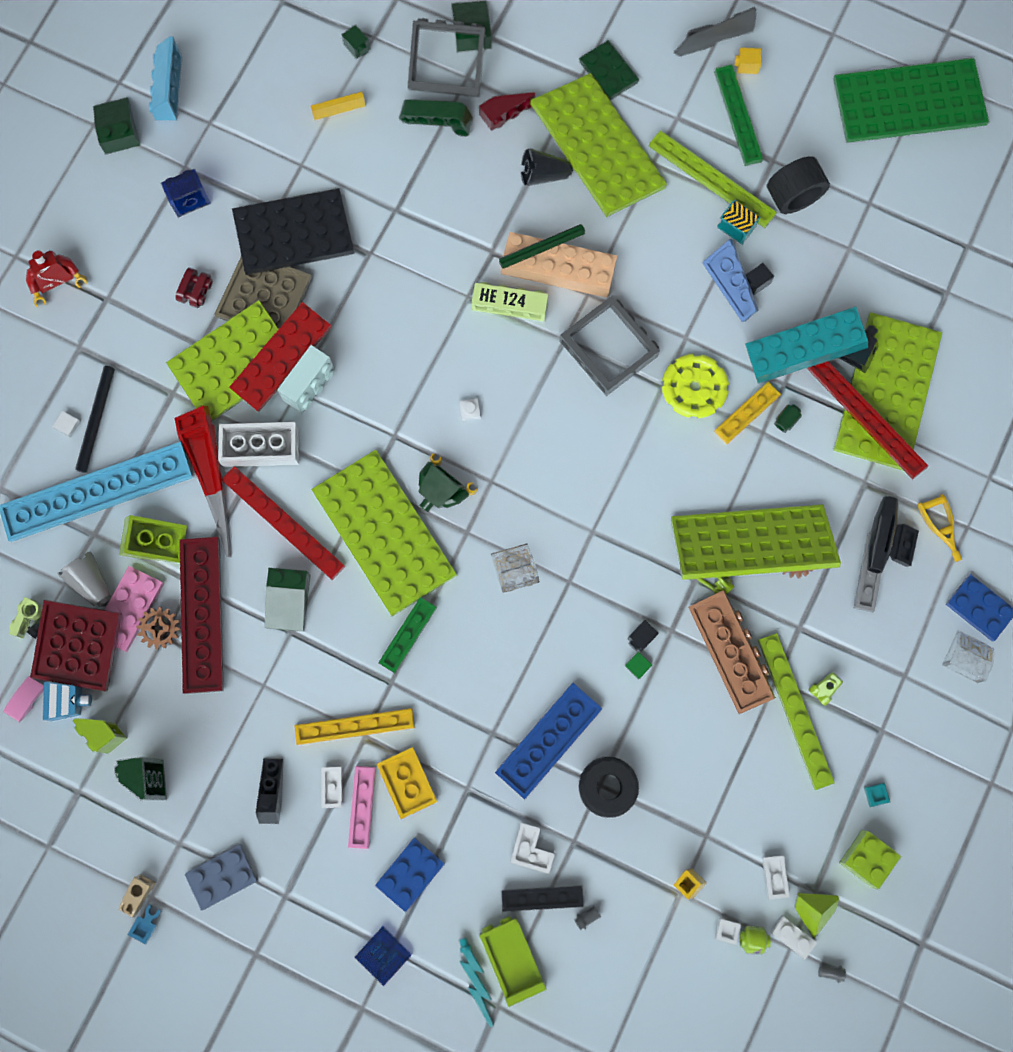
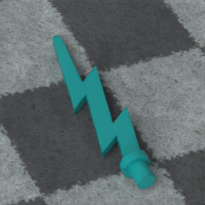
M464 937L459 939L461 946L459 949L469 963L460 961L475 987H468L488 1025L492 1027L494 1023L483 998L492 1000L476 973V971L484 973V970L473 954L471 944H468L467 938Z

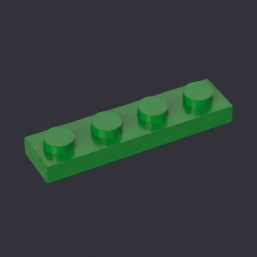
M420 597L378 663L396 674L437 607Z

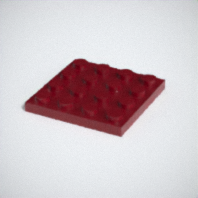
M44 600L30 678L108 691L122 613Z

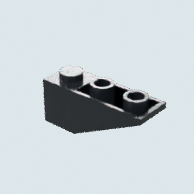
M263 759L255 812L259 824H279L282 803L283 759Z

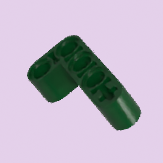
M406 99L403 101L399 119L403 123L449 126L455 134L462 137L469 135L473 122V116L465 104L450 101Z

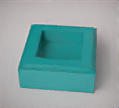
M885 783L864 787L869 807L890 803Z

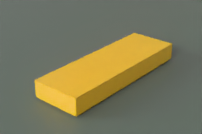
M358 92L317 103L310 107L314 120L362 108L366 105L363 93Z

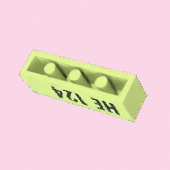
M487 282L475 283L471 305L473 311L545 321L548 294L540 290L533 292L527 291L524 288L513 289L506 285L493 286Z

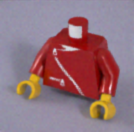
M37 250L32 254L33 259L28 262L30 268L27 269L25 280L31 294L34 295L33 302L36 307H38L36 303L38 299H42L44 305H46V301L39 294V291L44 293L74 279L73 275L76 278L75 284L78 288H81L79 280H83L87 285L86 276L78 273L79 269L71 258L60 254L57 255L54 251L43 253Z

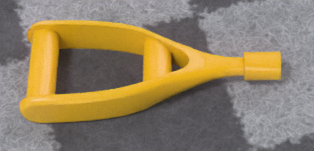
M940 494L937 498L924 503H918L917 507L929 529L948 545L952 551L954 561L963 560L955 546L954 517L945 495ZM943 504L949 526L938 530L925 510Z

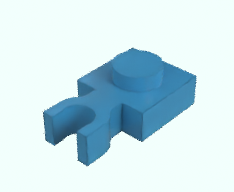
M150 904L145 911L144 919L138 916L127 934L145 945L157 927L152 924L153 920L158 918L162 912L158 909L155 915H150V909L152 908Z

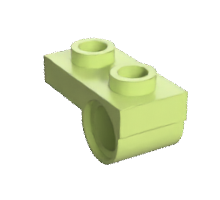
M24 597L23 601L18 605L16 618L10 624L9 634L23 639L30 621H37L41 617L43 606L32 599ZM35 606L36 612L30 615L31 608Z

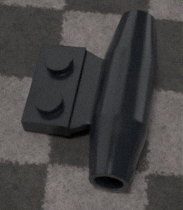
M884 496L874 517L867 551V570L872 573H883L889 556L892 561L905 567L912 565L919 530L906 524H898V499L895 497Z

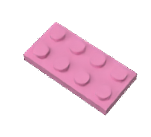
M128 566L105 608L106 611L122 613L116 647L125 652H128L140 630L136 628L137 625L142 624L138 619L145 618L143 612L149 613L164 585L163 582Z

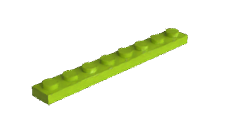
M661 130L649 143L651 149L729 204L736 200L760 217L758 224L763 228H766L777 213L775 210Z
M776 633L757 640L814 790L835 784L778 634Z

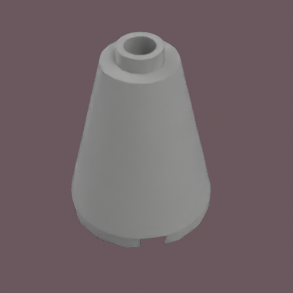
M87 552L84 554L85 558L81 559L78 557L62 568V572L57 574L90 604L101 607L109 601L107 597L110 596V593L94 555L91 552Z

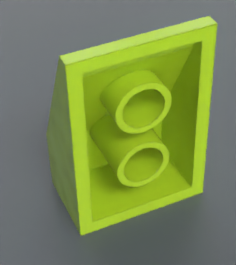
M129 515L124 520L119 555L180 563L179 539H185L187 525Z

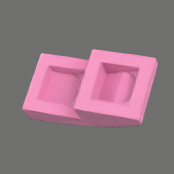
M28 676L14 693L3 712L16 721L21 722L33 708L32 704L43 693L44 685Z

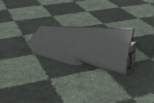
M752 7L746 11L736 13L733 17L716 25H706L690 30L682 44L674 51V54L679 57L711 48L716 42L753 32L756 22V8Z

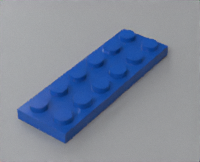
M572 683L497 769L495 774L525 800L603 708Z

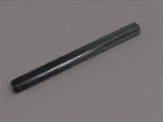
M105 365L102 370L75 470L78 472H87L114 374V368Z

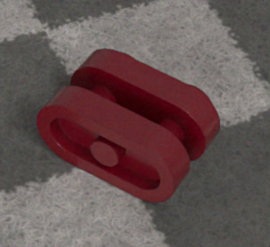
M188 267L177 289L176 301L185 304L189 299L190 306L195 308L203 306L206 301L205 295L213 284L211 275L202 272L197 276L198 271Z

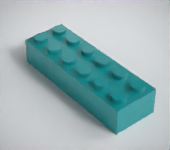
M853 307L745 343L757 383L760 384L868 348V339L857 307Z

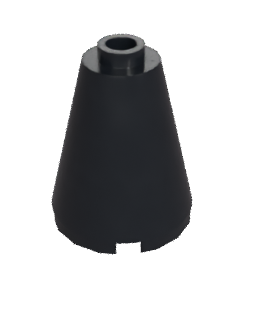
M528 148L524 151L521 165L524 166V172L521 171V179L524 185L531 186L565 180L572 175L573 167L568 160L533 148Z

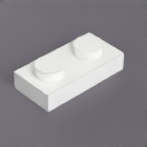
M321 767V808H343L342 767Z
M784 856L762 857L768 899L789 898Z
M783 916L771 931V934L805 960L817 944V942Z

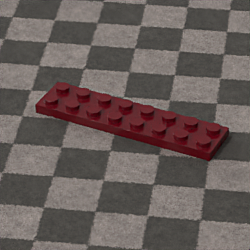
M220 538L179 539L183 694L224 691Z

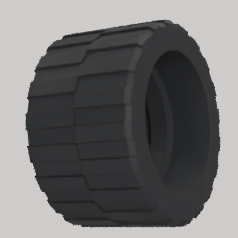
M813 156L802 157L785 165L767 183V189L781 214H792L808 207L819 200L830 187V182L818 160Z

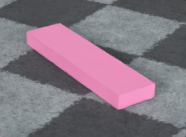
M355 766L348 848L369 849L376 767Z

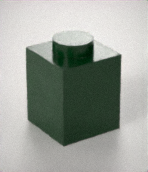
M356 25L341 34L344 46L356 59L366 55L370 50L369 39Z

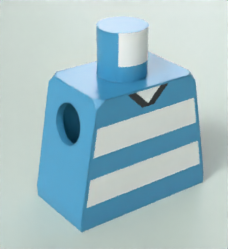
M44 682V721H56L81 715V706H91L92 704L91 694H82L81 687Z

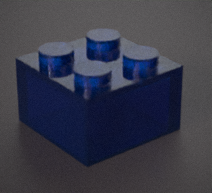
M195 168L186 170L178 176L169 177L164 182H161L167 199L178 218L211 204Z

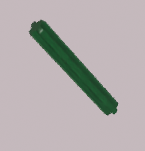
M579 224L499 259V264L502 269L582 236L585 234L584 226Z

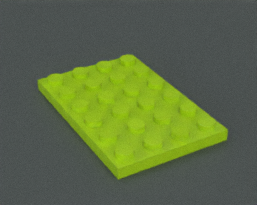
M258 300L171 358L166 364L195 408L203 405L209 407L212 422L243 401L229 386L278 331V327Z

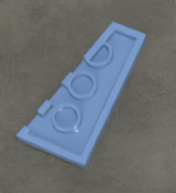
M729 239L702 263L740 320L745 322L758 312L759 309L732 239Z

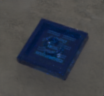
M382 926L354 958L384 987L412 956V953Z

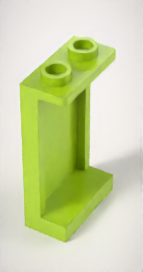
M511 916L500 920V925L493 927L490 924L482 928V933L479 934V937L505 996V1001L508 1007H511L545 991L546 986L517 917L512 919Z

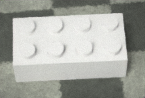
M296 422L219 424L218 461L223 467L299 465V428Z

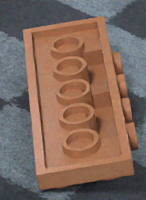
M725 590L689 606L688 608L738 714L775 699L776 697L767 681V675H769L768 668L765 664L761 665L758 659L761 657L757 646L753 647L750 642L752 635L749 629H744L741 623L744 621L743 616L739 610L736 611L732 607Z

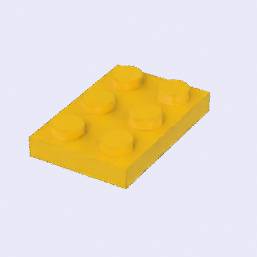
M413 747L376 764L400 819L406 818L438 802Z

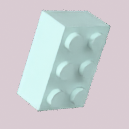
M310 345L277 391L282 400L300 413L307 410L311 406L314 396L319 395L322 391L325 381L330 380L334 374V367L330 357Z

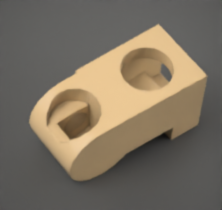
M142 874L135 876L123 897L119 910L134 918L142 908L145 899L154 888L156 882Z

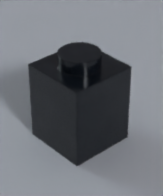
M764 263L746 274L753 296L770 285L775 277Z
M644 620L627 638L630 641L628 644L635 651L639 650L642 652L659 632Z

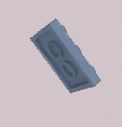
M241 845L185 873V877L201 911L258 882Z

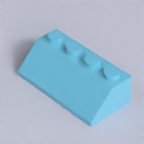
M169 36L157 45L156 54H153L155 67L152 70L153 86L150 87L152 102H149V111L153 114L155 120L177 121L182 56L173 36Z

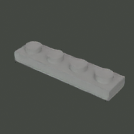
M868 533L854 609L873 613L875 612L881 573H872L867 570V551L871 534Z

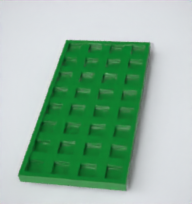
M975 58L839 74L833 78L846 143L987 126L989 123Z

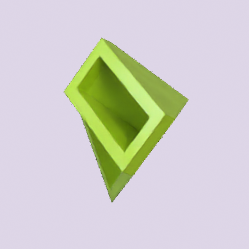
M797 894L794 905L795 910L814 939L835 913L839 896Z

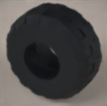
M598 758L589 763L580 776V798L586 808L595 815L605 818L621 816L629 811L637 800L639 793L638 778L632 767L619 758ZM604 775H612L619 780L620 792L614 799L606 800L598 794L597 782Z

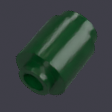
M794 404L786 405L776 417L774 425L784 433L791 430L802 417L800 408Z

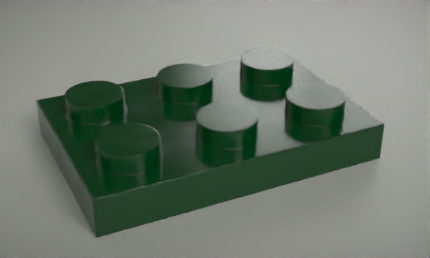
M609 40L579 58L580 64L588 74L591 73L610 101L639 82V78Z

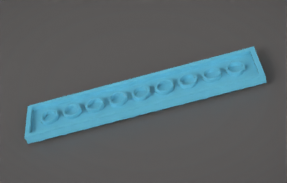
M181 442L1 504L0 515L8 541L13 542L194 477L184 447Z

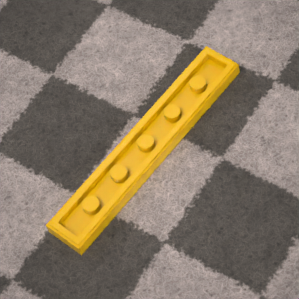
M410 708L294 725L296 745L413 729L415 725L413 710Z

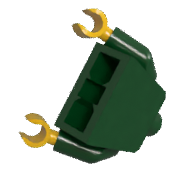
M435 453L431 454L430 462H427L419 472L418 485L420 488L418 492L425 497L420 507L426 512H429L433 505L437 508H449L458 505L468 498L469 495H475L478 488L474 491L469 489L473 482L468 483L465 490V486L440 466L442 457L437 461L433 460L436 457Z

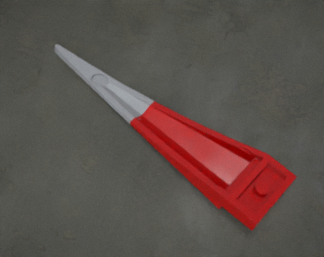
M203 405L174 419L177 435L200 482L217 526L227 557H231L215 426L211 422L209 407Z

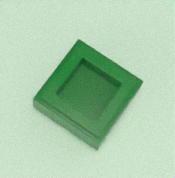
M639 652L625 665L638 680L652 666Z

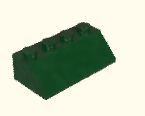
M146 757L117 760L115 776L118 778L119 783L141 800H167L164 760Z

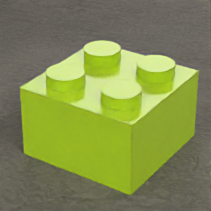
M861 830L839 863L868 886L879 890L902 856L869 831Z

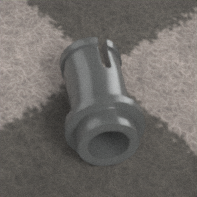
M593 906L582 915H576L577 918L574 921L580 930L583 928L586 930V926L601 918V915L596 907Z
M820 963L818 976L837 980V983H840V981H845L846 969H843L842 966L833 967Z

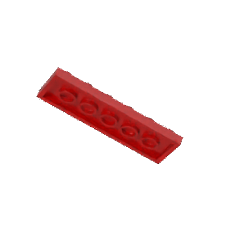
M302 302L229 388L259 412L277 392L310 345L315 347L332 326Z

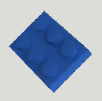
M971 574L967 576L945 604L992 642L999 637L1013 619V607Z
M414 837L375 887L406 913L445 863Z

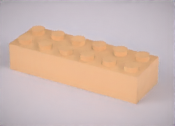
M509 232L503 257L544 239ZM561 244L502 269L501 267V274L608 298L617 255Z

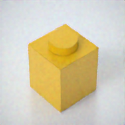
M761 48L739 49L738 55H735L734 66H737L738 74L759 73L761 67Z
M687 869L673 886L689 900L695 898L707 882L693 869Z

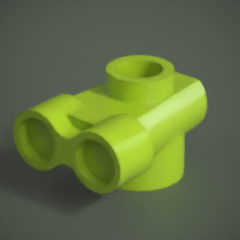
M832 672L826 675L818 684L814 683L808 690L826 706L832 700L831 696L841 686L843 680ZM832 682L834 687L828 686L827 683Z

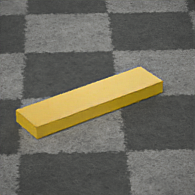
M768 381L717 427L714 432L728 445L781 396V393Z

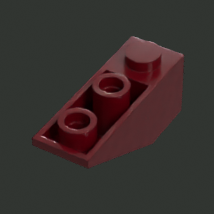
M535 93L493 96L479 105V115L491 131L495 128H500L509 119H514L525 109H530L532 107L531 100L535 98Z

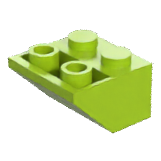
M80 718L72 720L76 725L74 727L75 731L80 736L86 738L88 741L86 745L92 752L109 754L127 739L116 723Z

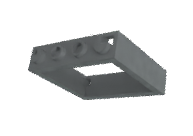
M418 18V21L413 20L407 88L413 91L480 98L486 29L476 23H472L471 26H464L463 22L446 24L445 20H436V23L428 22L429 19ZM420 29L479 35L474 88L416 82Z
M613 296L609 297L563 332L559 340L605 396H608L658 357L660 352L658 344L648 338L645 329L635 323L633 315L627 313L623 309L624 307L620 300L615 299ZM609 308L615 312L648 351L646 355L611 382L608 381L572 338L574 334Z

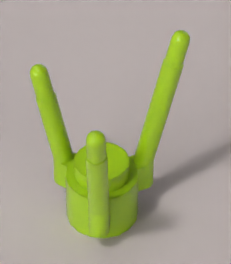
M728 576L717 577L718 580L714 583L716 587L703 578L697 579L715 594L723 590L727 594L735 587L732 584L733 581Z

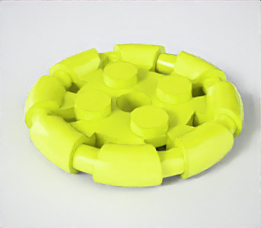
M687 354L675 359L676 362L667 367L662 378L664 382L662 393L667 404H670L676 413L688 418L693 416L698 419L714 414L716 409L724 405L729 393L727 390L729 380L723 367L720 368L716 360L700 354V356ZM693 363H699V368H693ZM680 367L683 370L681 374L677 371ZM710 369H712L715 373L712 377L711 373L709 372ZM693 382L698 383L700 389L694 391L691 389L690 384ZM671 383H676V388L672 387ZM714 386H720V390H714ZM679 396L683 399L680 403L676 400ZM709 398L713 402L711 405L706 402ZM691 405H697V409H691Z

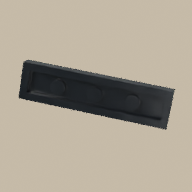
M582 885L501 890L502 912L584 907Z

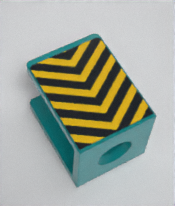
M733 200L720 218L722 220L717 228L743 245L756 228L760 217L736 200Z

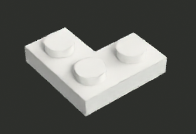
M521 823L510 863L550 874L555 854L535 848L541 828Z

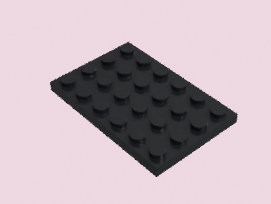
M339 188L232 208L245 275L354 254Z

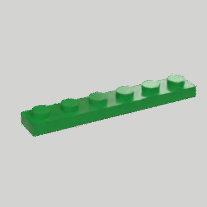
M733 65L715 68L714 74L744 166L761 163L763 161L762 153Z

